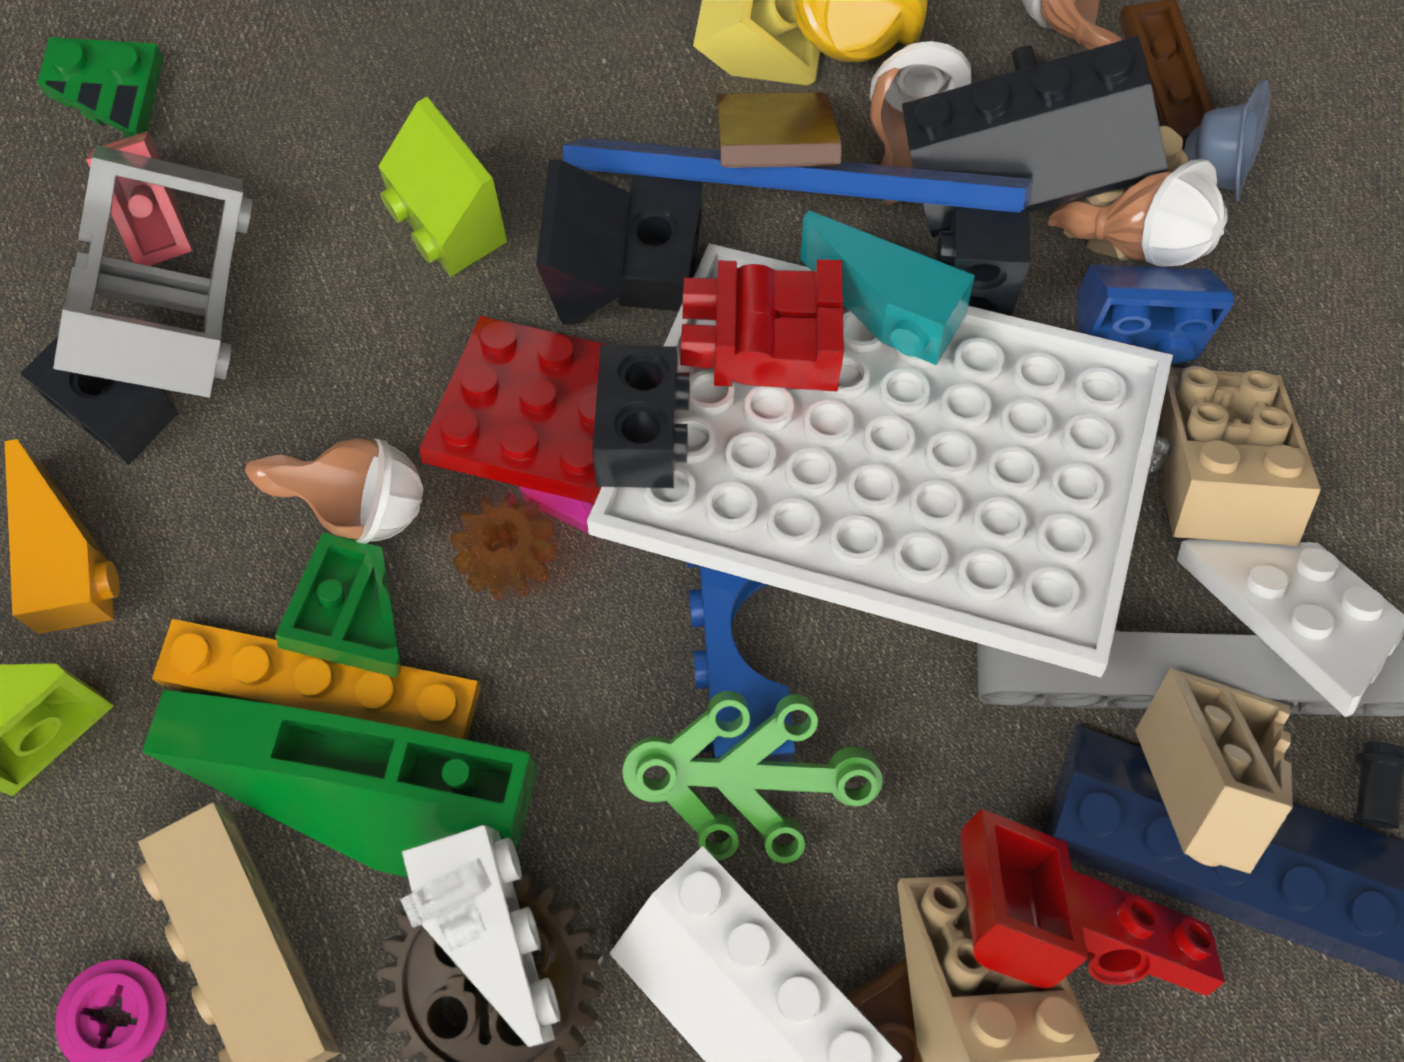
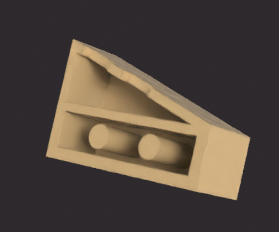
M1170 668L1135 732L1184 854L1207 866L1223 865L1250 874L1293 807L1292 764L1284 760V753L1291 744V733L1284 731V724L1290 716V706Z

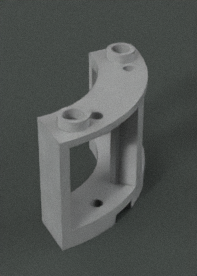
M96 145L91 159L78 237L79 241L89 242L90 249L89 254L77 252L75 267H72L62 309L53 369L210 398L214 378L226 379L230 361L231 344L221 342L227 283L236 232L247 233L253 199L242 197L243 179ZM117 176L224 200L211 279L103 256ZM96 294L205 316L203 332L93 311Z

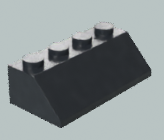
M1139 36L902 104L908 146L914 168L1033 179L1031 201L1024 209L1029 210V212L1132 186L1148 175L1168 171L1151 81ZM923 203L932 238L939 236L940 231H949L956 206Z

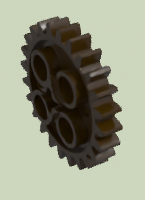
M531 870L524 873L516 885H513L519 908H530L537 925L540 942L543 945L544 955L542 962L535 964L539 981L546 978L550 980L560 1011V1021L551 1024L555 1040L531 1047L527 1046L490 1002L488 1014L490 1013L489 1028L492 1039L491 1042H484L482 1040L481 1027L486 1016L488 1000L420 924L417 912L406 910L399 914L396 920L408 935H394L384 941L383 946L399 958L398 961L388 963L379 968L377 975L383 979L395 982V989L378 999V1005L398 1007L400 1016L386 1028L387 1034L407 1031L411 1037V1040L406 1044L400 1056L406 1059L422 1051L428 1057L426 1062H567L560 1047L578 1053L586 1040L574 1025L592 1027L599 1016L593 1008L583 1003V1001L600 997L605 986L598 981L586 978L587 972L599 967L603 962V955L583 953L581 946L595 933L593 927L574 930L570 922L579 911L580 905L574 903L559 911L553 904L558 896L560 886L555 883L540 895L533 892L535 872ZM451 996L464 1004L468 1013L466 1027L452 1026L444 1019L441 1013L443 997Z

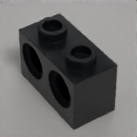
M955 207L950 230L939 232L936 260L975 275L968 306L1012 316L1031 264L1029 210H1022L1020 213Z
M600 345L592 447L596 487L674 488L675 463H687L688 424H677V411H689L690 373L678 372L677 346Z

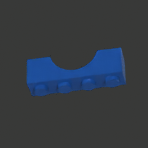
M687 562V568L699 567L701 589L689 590L691 628L704 627L705 650L693 651L696 689L708 688L709 702L716 694L722 691L737 692L745 698L750 715L749 725L741 735L733 738L717 736L701 751L713 752V757L718 759L775 713L779 701L789 695V686L771 681L754 671L741 657L732 636L731 627L740 607L750 596L768 586V584ZM727 706L720 709L716 716L721 721L730 722L737 719L741 711L735 707ZM791 712L784 719L790 725H792ZM785 741L762 761L792 762L795 753L794 741Z

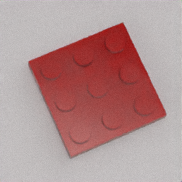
M479 316L420 446L421 462L594 504L602 488L596 487L592 451L600 345L608 344Z

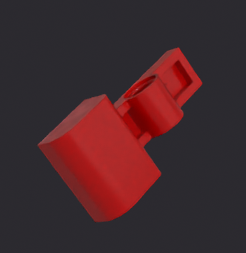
M981 808L962 828L960 843L973 954L976 961L983 967L1039 988L1056 986L1085 960H1087L1091 976L1099 982L1110 985L1134 983L1149 974L1208 996L1225 983L1216 949V941L1210 924L1073 871L1067 842Z

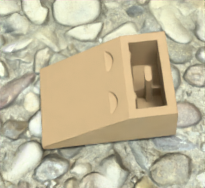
M1199 366L1187 368L1170 367L1161 416L1163 491L1173 537L1299 546L1321 488L1281 375H1273L1258 370L1244 373L1215 371Z
M964 876L900 878L897 887L917 1047L923 1062H1094L1100 1051L1066 977L1056 986L1039 988L987 969L976 961L973 954Z

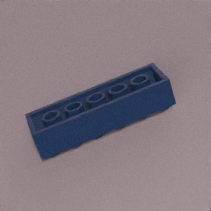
M1080 725L1074 727L1043 830L1044 834L1067 842L1070 860L1404 983L1403 841L1293 802L1292 809L1250 874L1223 865L1215 867L1204 865L1189 855L1184 854L1143 749Z

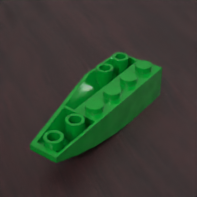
M169 690L162 691L142 750L146 755L377 872L408 878L402 854L403 851L482 825L499 831L501 840L509 837L518 854L538 773V768L531 754L527 752L342 715Z

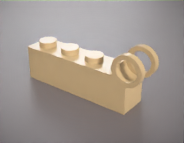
M213 802L138 841L146 863L139 866L141 879L155 901L163 900L172 923L165 926L167 940L174 954L181 962L189 961L198 985L191 989L195 1006L208 1025L216 1024L226 1047L219 1051L220 1062H326L340 1054L341 1052L233 814Z

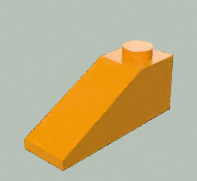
M18 439L4 441L12 615L38 634L114 620L112 598H117L120 593L119 576L112 561H108L44 465Z

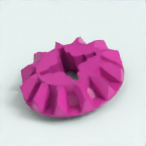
M128 960L100 962L80 973L63 993L56 1012L55 1032L59 1047L64 1056L70 1062H141L153 1056L154 1047L161 1035L169 1029L166 1015L167 1004L170 998L163 991L157 979L158 975L144 966ZM122 997V1010L131 1013V1017L138 1018L136 1025L129 1024L127 1027H116L110 1038L107 1036L108 1024L99 1021V1017L89 1014L91 1009L113 1008L118 998Z

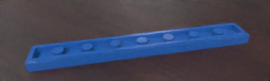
M582 138L563 145V161L582 170L1017 213L1024 210L1031 201L1033 179L842 161L838 166L724 168L720 165L719 150Z

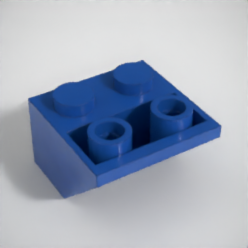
M1090 264L1077 292L1078 332L1173 355L1171 364H1181L1190 360H1197L1233 306V292L1210 269Z

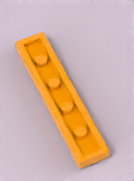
M176 619L171 620L152 679L159 685L195 693L342 715L464 740L468 739L481 686L476 680L400 665L401 671L399 676L396 678L278 648L277 640Z

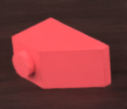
M148 131L103 146L160 160ZM95 148L92 149L86 159L89 167L91 166V159ZM117 176L111 215L133 263L151 266L192 252L193 249L173 188Z

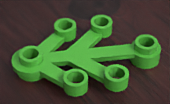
M722 691L716 694L710 700L708 710L671 740L665 737L652 736L637 742L628 750L623 761V780L628 790L637 798L647 802L667 801L698 833L699 848L703 846L716 860L727 859L736 852L739 844L736 823L725 814H715L691 786L717 787L763 835L768 856L779 863H790L797 860L804 852L805 840L802 828L795 819L783 816L758 789L833 793L835 798L845 805L863 806L877 797L883 784L882 773L875 756L867 749L857 746L846 747L837 751L828 764L762 761L785 741H803L812 736L816 731L818 719L814 705L807 697L799 694L788 695L781 699L776 706L775 713L718 759L697 758L695 756L717 736L733 738L741 735L747 729L750 722L748 704L741 694L734 691ZM727 706L735 707L741 711L739 717L730 722L721 721L716 715L720 709ZM794 710H802L808 714L807 719L799 725H790L784 721L786 715ZM661 766L668 771V774L665 777L653 779L647 777L644 772L649 767ZM854 776H863L868 779L860 787H845L846 782ZM716 830H722L729 834V837L720 843H714L707 839V836ZM788 833L795 837L794 841L786 846H779L773 843L774 838L780 834Z

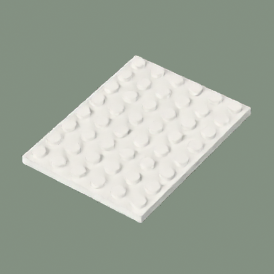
M709 243L694 278H717L718 260L737 261V268L748 264H760L774 270H811L805 266ZM682 303L664 346H677L678 372L690 373L689 411H677V424H688L687 463H675L674 488L602 487L587 519L589 535L1102 677L1110 655L1173 355L968 306L965 319L936 366L917 357L904 355L897 349L881 343L842 303L844 356L837 392L750 386L740 384L732 380V387L714 386V368L680 366L682 324L715 325V320L682 319Z

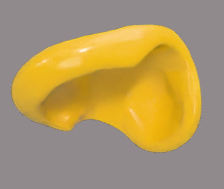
M794 0V10L799 28L810 43L823 54L846 63L865 62L885 54L897 43L905 46L918 43L926 18L928 0Z

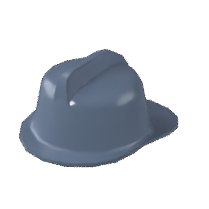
M1260 80L1247 103L1206 112L1201 120V124L1192 130L1186 139L1184 152L1187 155L1188 162L1201 158L1209 160L1216 169L1217 188L1236 192V202L1240 201L1243 183L1254 164L1263 139L1270 103L1268 80Z

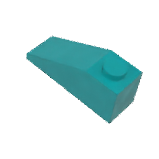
M810 210L803 217L801 261L811 271H815L817 259L842 260L843 304L881 343L897 349L904 355L917 357L937 366L966 317L975 275Z

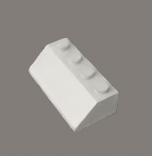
M703 846L649 897L609 953L705 1062H900L902 1056Z

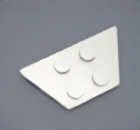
M1188 539L1181 543L1177 561L1344 717L1350 716L1355 712L1363 693L1370 683L1373 684L1381 672L1387 656L1392 655L1404 635V614L1319 543L1300 542L1299 546L1203 539Z

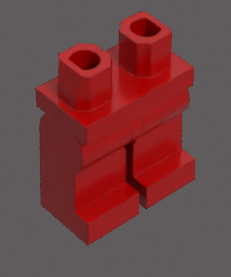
M817 259L815 271L774 270L760 264H748L737 268V261L718 260L717 278H684L682 319L715 320V325L682 324L680 366L714 368V386L732 387V380L740 384L750 386L837 392L844 356L842 260Z

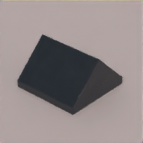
M549 160L536 267L562 325H574L620 297L630 192L563 160Z

